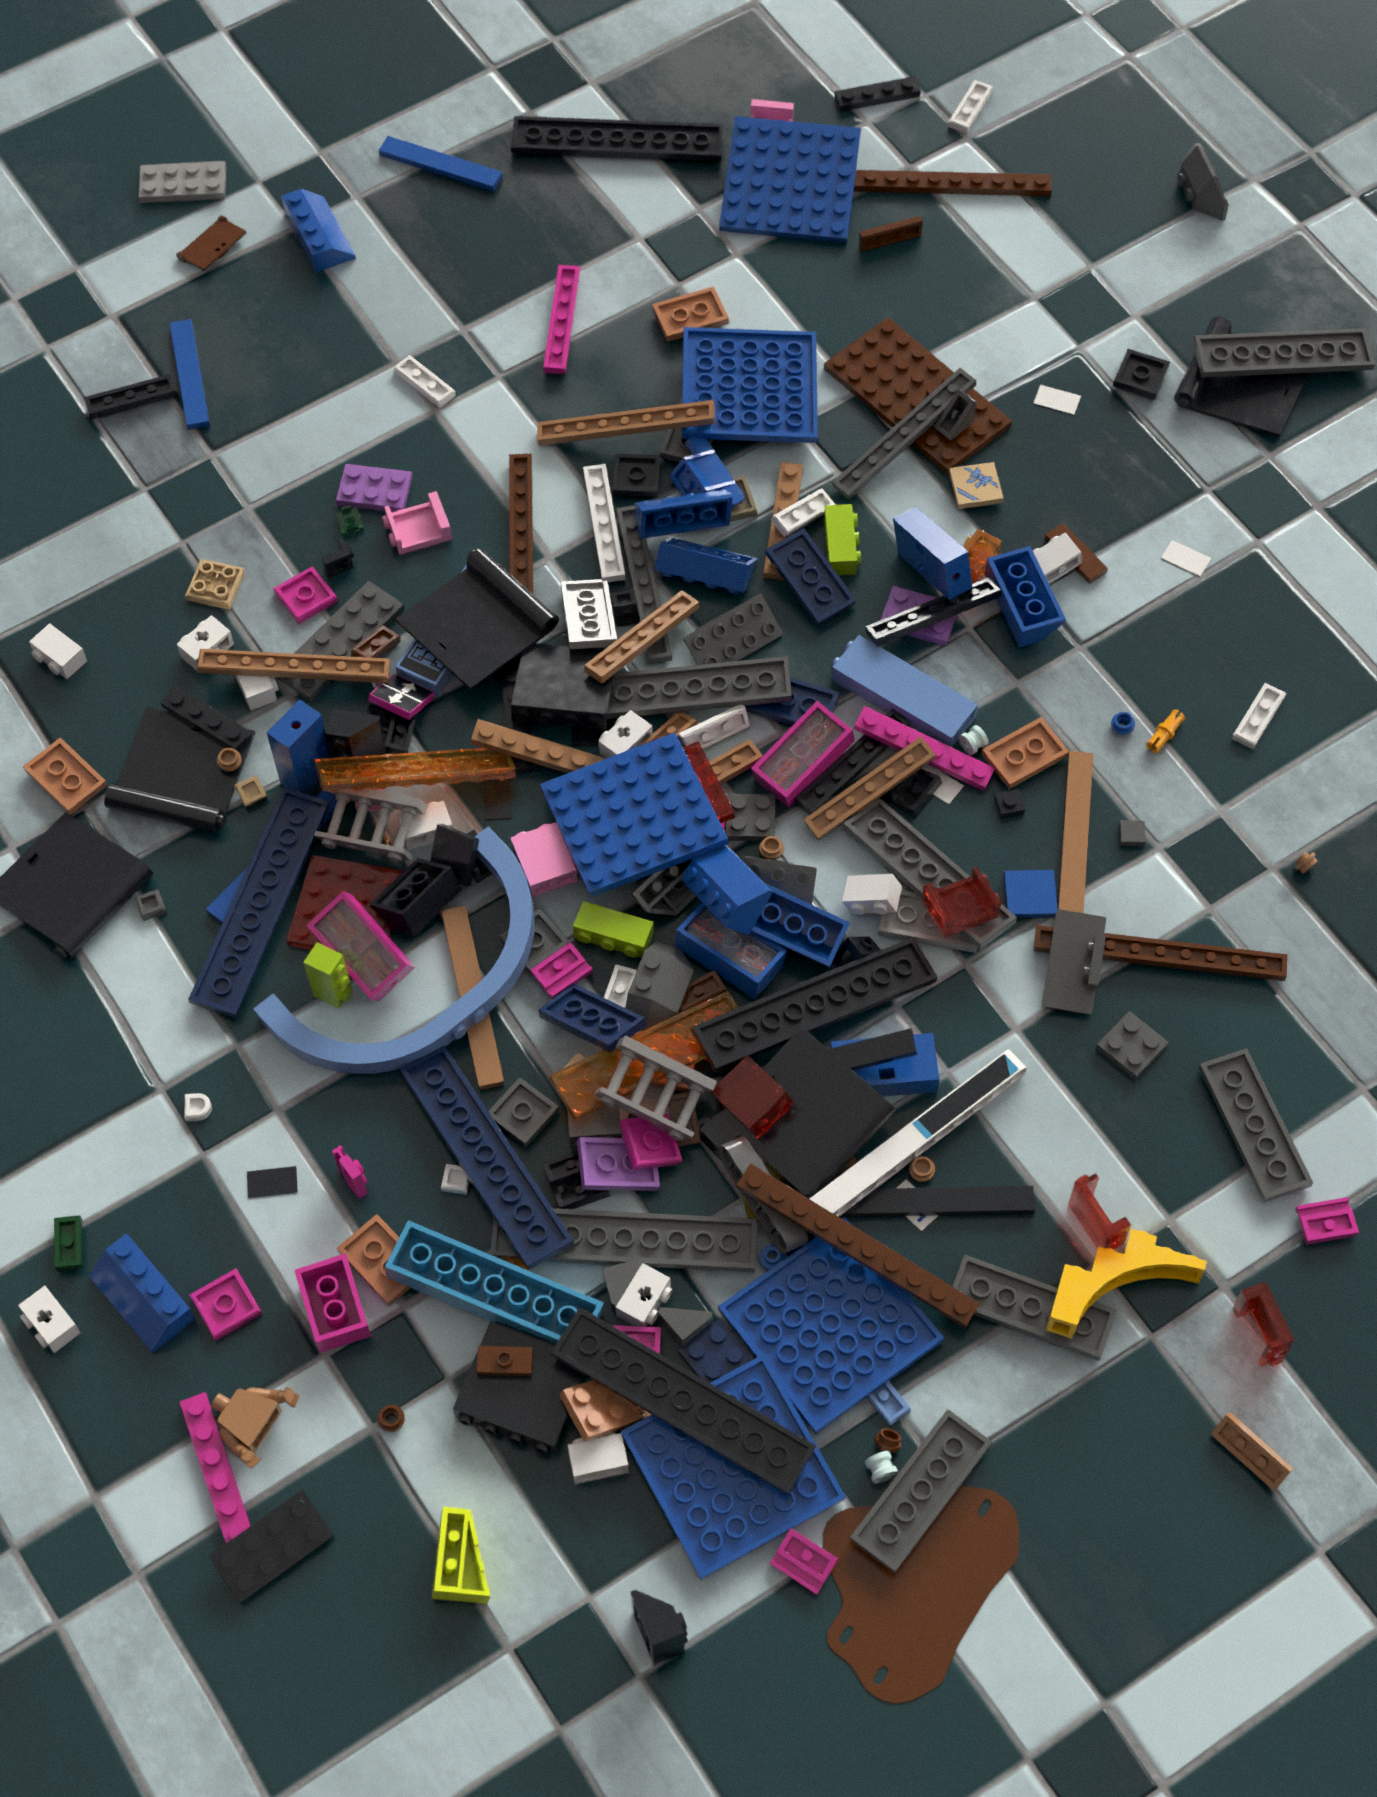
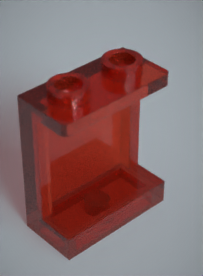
M978 867L972 868V875L939 889H936L933 883L923 886L922 902L944 938L999 916V909L1002 904L1000 896L997 892H993L986 874H982Z
M748 1055L711 1092L718 1102L736 1116L756 1138L768 1132L772 1124L780 1116L785 1115L794 1103L788 1093Z
M1096 1173L1091 1176L1084 1175L1074 1182L1068 1205L1097 1249L1100 1246L1115 1250L1125 1244L1131 1224L1126 1216L1111 1223L1093 1196L1099 1180Z
M1267 1282L1241 1290L1232 1309L1237 1318L1252 1313L1267 1344L1258 1360L1260 1366L1266 1364L1275 1366L1282 1363L1295 1339Z

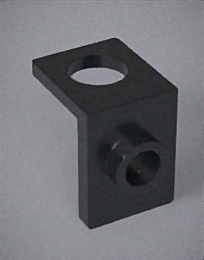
M870 936L847 937L833 960L840 967L845 965L843 954L846 951L850 952L851 962L881 949Z

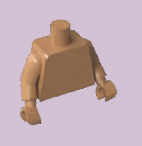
M252 1387L246 1390L237 1389L231 1399L219 1393L214 1398L211 1408L221 1413L217 1420L221 1427L220 1437L231 1452L241 1459L249 1468L255 1467L262 1459L257 1457L255 1452L282 1412L279 1404L286 1402L295 1408L299 1395L294 1393L289 1387H286L285 1390Z

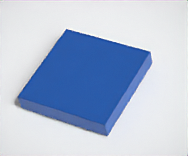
M1054 870L1004 872L1006 908L1017 918H1055L1058 909Z

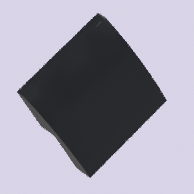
M369 704L367 714L380 716L387 754H407L417 714L408 720L380 706Z
M920 768L881 797L906 813L916 816L942 784L940 776Z
M578 1151L542 1163L559 1209H576L610 1196L609 1190H582Z

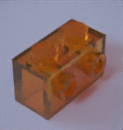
M977 529L973 536L969 535L964 543V549L968 551L972 584L981 581L984 577L987 558L1000 555L1002 540L980 529Z

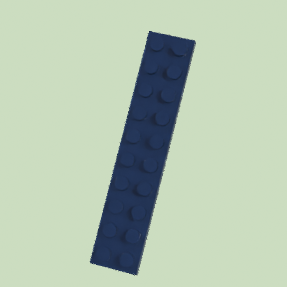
M283 787L189 996V1003L237 1018L315 841V831H319L329 809V801Z
M445 1045L400 1068V1074L527 1270L573 1246V1238Z

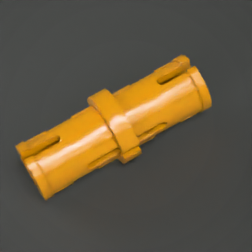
M1172 710L1164 723H1160L1157 726L1155 734L1147 741L1146 747L1148 750H1151L1155 745L1152 752L1158 753L1166 741L1173 738L1175 735L1174 731L1185 720L1183 713H1180L1176 718L1179 711Z

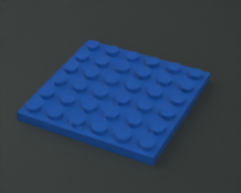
M735 116L719 231L847 243L861 128Z
M684 327L682 404L713 400L715 404V424L682 428V438L697 437L715 440L817 443L816 332Z
M675 732L540 784L544 797L558 824L590 898L729 844L728 837Z
M845 1217L842 1218L844 1221L850 1224V1222ZM817 1237L718 1306V1311L754 1357L757 1358L765 1354L795 1409L815 1435L944 1342L942 1334L907 1292Z
M765 1354L710 1383L816 1445ZM653 1415L621 1431L622 1438L700 1581L787 1533L790 1528H796L846 1499L844 1492L817 1445L789 1495H786Z

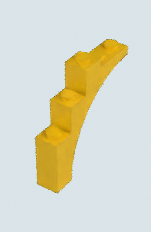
M1131 1229L1123 1254L1111 1248L1098 1246L1091 1272L1079 1266L1065 1264L1046 1331L1072 1339L1079 1321L1091 1305L1113 1289L1137 1280L1167 1278L1199 1284L1207 1261L1193 1255H1185L1173 1251L1167 1247L1156 1246L1157 1236L1150 1235L1145 1231Z

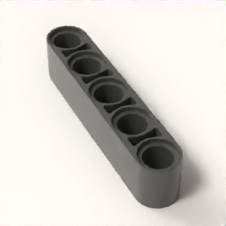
M744 1136L718 1147L719 1158L736 1185L750 1163L770 1175L754 1148ZM740 1190L774 1246L781 1254H786L808 1242L806 1230Z

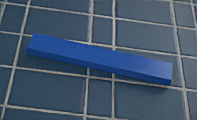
M391 136L386 137L379 149L380 156L493 192L503 177L501 171Z
M192 320L171 322L170 328L187 428L190 430L210 426Z

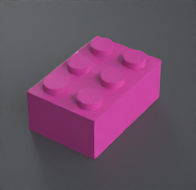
M346 1253L294 1270L319 1353L371 1337Z

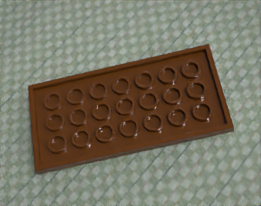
M889 317L824 363L825 371L892 428L954 373ZM974 388L967 393L968 396L976 401L974 422L950 440L934 427L935 422L912 443L916 449L946 474H949V468L961 465L1012 425L1011 419Z

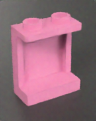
M752 99L750 118L793 121L794 103Z
M437 491L428 493L429 502L392 513L389 506L384 507L385 516H382L385 529H390L391 531L388 534L392 547H397L399 555L452 540L450 525Z
M557 822L543 824L537 829L529 832H520L510 838L513 853H516L527 878L531 897L578 882L577 869Z

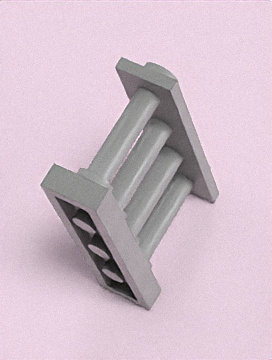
M331 781L329 791L336 796L337 803L328 832L315 831L314 836L321 841V845L332 849L340 846L384 855L396 862H402V859L411 861L412 855L403 848L413 816H416V814L425 815L428 806L418 797ZM350 801H355L359 804L350 836H339L337 833L346 804L350 803ZM372 805L380 806L381 812L371 842L359 840L368 808H371ZM394 809L401 810L403 816L394 846L381 844L390 813Z
M627 1036L620 1038L615 1049L621 1052L620 1055L622 1057L607 1089L604 1087L597 1089L594 1095L599 1097V1101L609 1107H614L615 1105L668 1131V1135L677 1141L692 1138L694 1132L686 1129L688 1121L699 1096L712 1092L717 1081ZM637 1059L644 1063L645 1069L631 1100H628L618 1095L617 1091L631 1060ZM659 1070L667 1074L666 1078L668 1080L652 1112L640 1106V1103L654 1072ZM683 1082L690 1086L689 1089L691 1091L677 1123H674L664 1118L663 1115L677 1083Z

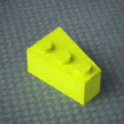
M443 1507L432 1599L488 1604L491 1595L487 1586L485 1569L479 1551L471 1509Z

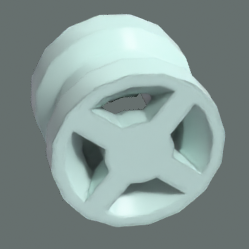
M977 725L970 728V732L959 735L958 738L961 747L969 755L975 754L978 748H984L989 743L985 732Z
M889 1451L877 1453L865 1461L866 1468L872 1472L871 1479L874 1484L885 1482L898 1474L896 1466H893L891 1463L892 1456Z

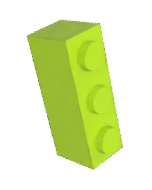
M852 504L824 506L827 561L838 575L856 574L857 565H861V551H856V546H859V532L854 530V527L858 526L857 513H853Z
M583 901L573 924L574 938H577L582 943L588 944L591 942L600 945L606 950H617L624 952L629 957L642 958L645 950L649 948L654 935V922Z
M317 942L303 962L314 997L339 1009L343 1002H347L350 999L353 991L344 956Z

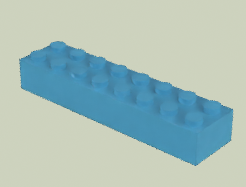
M409 1220L385 1265L386 1277L485 1320L496 1322L557 1344L579 1307L598 1318H601L603 1314L604 1303Z

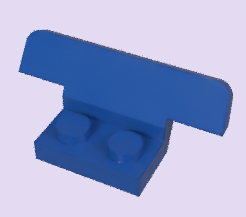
M688 438L685 444L693 455L684 457L669 475L682 496L706 493L713 490H726L732 494L731 508L742 504L744 494L706 438Z

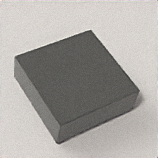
M1120 820V846H1145V821Z
M158 889L135 897L143 921L167 913Z

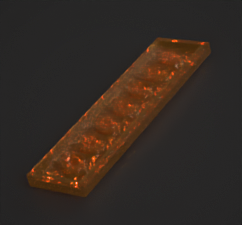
M486 748L315 759V770L321 789L328 792L348 789L360 791L364 788L385 789L391 786L410 787L420 784L432 786L436 783L457 784L463 781L482 782L492 779L503 781L508 778H516V768L511 757Z
M727 991L635 1034L631 1039L688 1067L706 1058L691 1032L692 1026L739 1007ZM616 1049L611 1053L606 1050L599 1051L550 1075L551 1083L574 1121L607 1106L599 1101L600 1098L595 1096L594 1093L600 1087L608 1088L622 1057L620 1051ZM637 1059L631 1060L617 1091L618 1095L626 1097L634 1093L645 1069L643 1062ZM659 1070L654 1072L649 1085L665 1078L667 1074Z

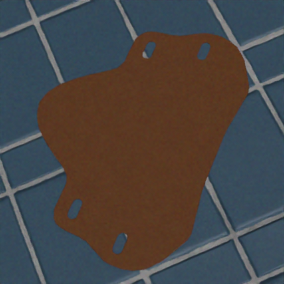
M961 1485L895 1574L850 1541V1536L873 1506L845 1509L836 1513L827 1522L823 1532V1548L839 1559L832 1571V1575L843 1599L842 1609L827 1632V1642L837 1655L853 1667L865 1689L875 1697L886 1702L898 1704L914 1700L938 1687L945 1678L961 1639L984 1601L1016 1562L1019 1551V1524L1016 1512L1004 1497L990 1489ZM990 1500L992 1505L986 1515L983 1517L979 1516L978 1509L983 1501ZM847 1626H852L854 1631L846 1643H841L839 1641L840 1635ZM883 1666L888 1669L886 1677L881 1684H875L874 1677L878 1670Z

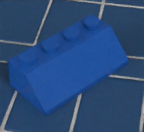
M304 189L281 196L285 215L316 273L356 259L351 246L323 196Z
M713 490L706 493L688 494L686 496L667 497L660 500L635 503L634 518L639 537L644 539L729 526L732 494L726 490Z
M669 537L660 542L654 570L661 571L660 574L662 576L674 577V575L683 577L682 580L686 582L696 583V581L704 582L705 586L717 589L720 586L727 588L729 593L740 594V592L748 589L758 558Z
M1031 546L987 558L984 575L986 578L990 577L1001 589V597L996 600L1019 648L1041 642L1066 622V618Z
M728 845L693 858L681 879L726 928L748 935L773 893Z
M766 884L773 893L751 932L824 966L830 967L850 922Z
M127 1233L104 1250L89 1274L90 1279L152 1353L195 1320L188 1305Z

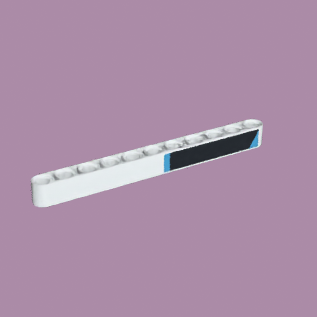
M1006 1050L811 1197L810 1200L836 1216H841L866 1195L908 1165L913 1159L917 1158L1018 1081L1027 1071V1067L1011 1050Z

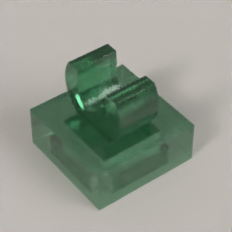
M348 505L341 507V511L335 513L342 536L364 530L357 507L351 508Z

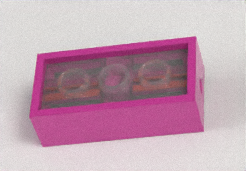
M816 701L751 768L754 780L771 794H775V797L790 809L795 803V797L855 742L853 729L820 702Z
M341 892L306 925L324 946L344 956L348 974L371 1000L380 1001L416 968L355 897L347 892Z

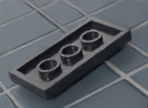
M302 1489L210 1554L209 1558L241 1603L334 1535Z

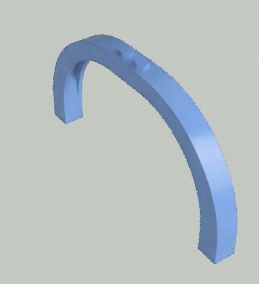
M489 826L475 836V838L479 839L476 857L497 878L507 895L510 906V926L508 937L499 959L489 973L474 988L422 1028L403 1037L386 1042L356 1044L322 1036L306 1027L293 1016L274 993L253 1009L258 1020L286 1049L303 1060L325 1069L353 1074H374L400 1069L444 1045L447 1046L453 1040L460 1039L473 1024L483 1021L487 1013L503 1000L519 979L532 948L535 927L533 901L523 869L513 852Z

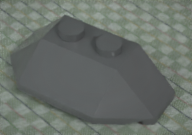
M1194 143L1181 164L1180 173L1177 175L1178 183L1183 187L1186 200L1190 201L1194 210L1219 220H1225L1229 203L1223 195V189L1202 145Z
M692 859L638 879L631 895L646 913L677 916L696 897L681 880Z
M656 941L645 950L628 991L625 1008L645 1017L646 1026L641 1031L652 1032V1029L663 1025L679 1013L694 975V969L682 950L675 946Z

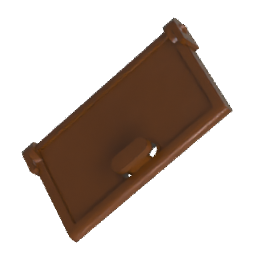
M220 215L215 223L185 249L179 251L176 257L180 261L188 262L204 271L217 259L226 255L228 249L247 232L229 222L226 217Z

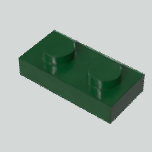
M81 1215L54 1218V1268L56 1271L83 1268V1219Z

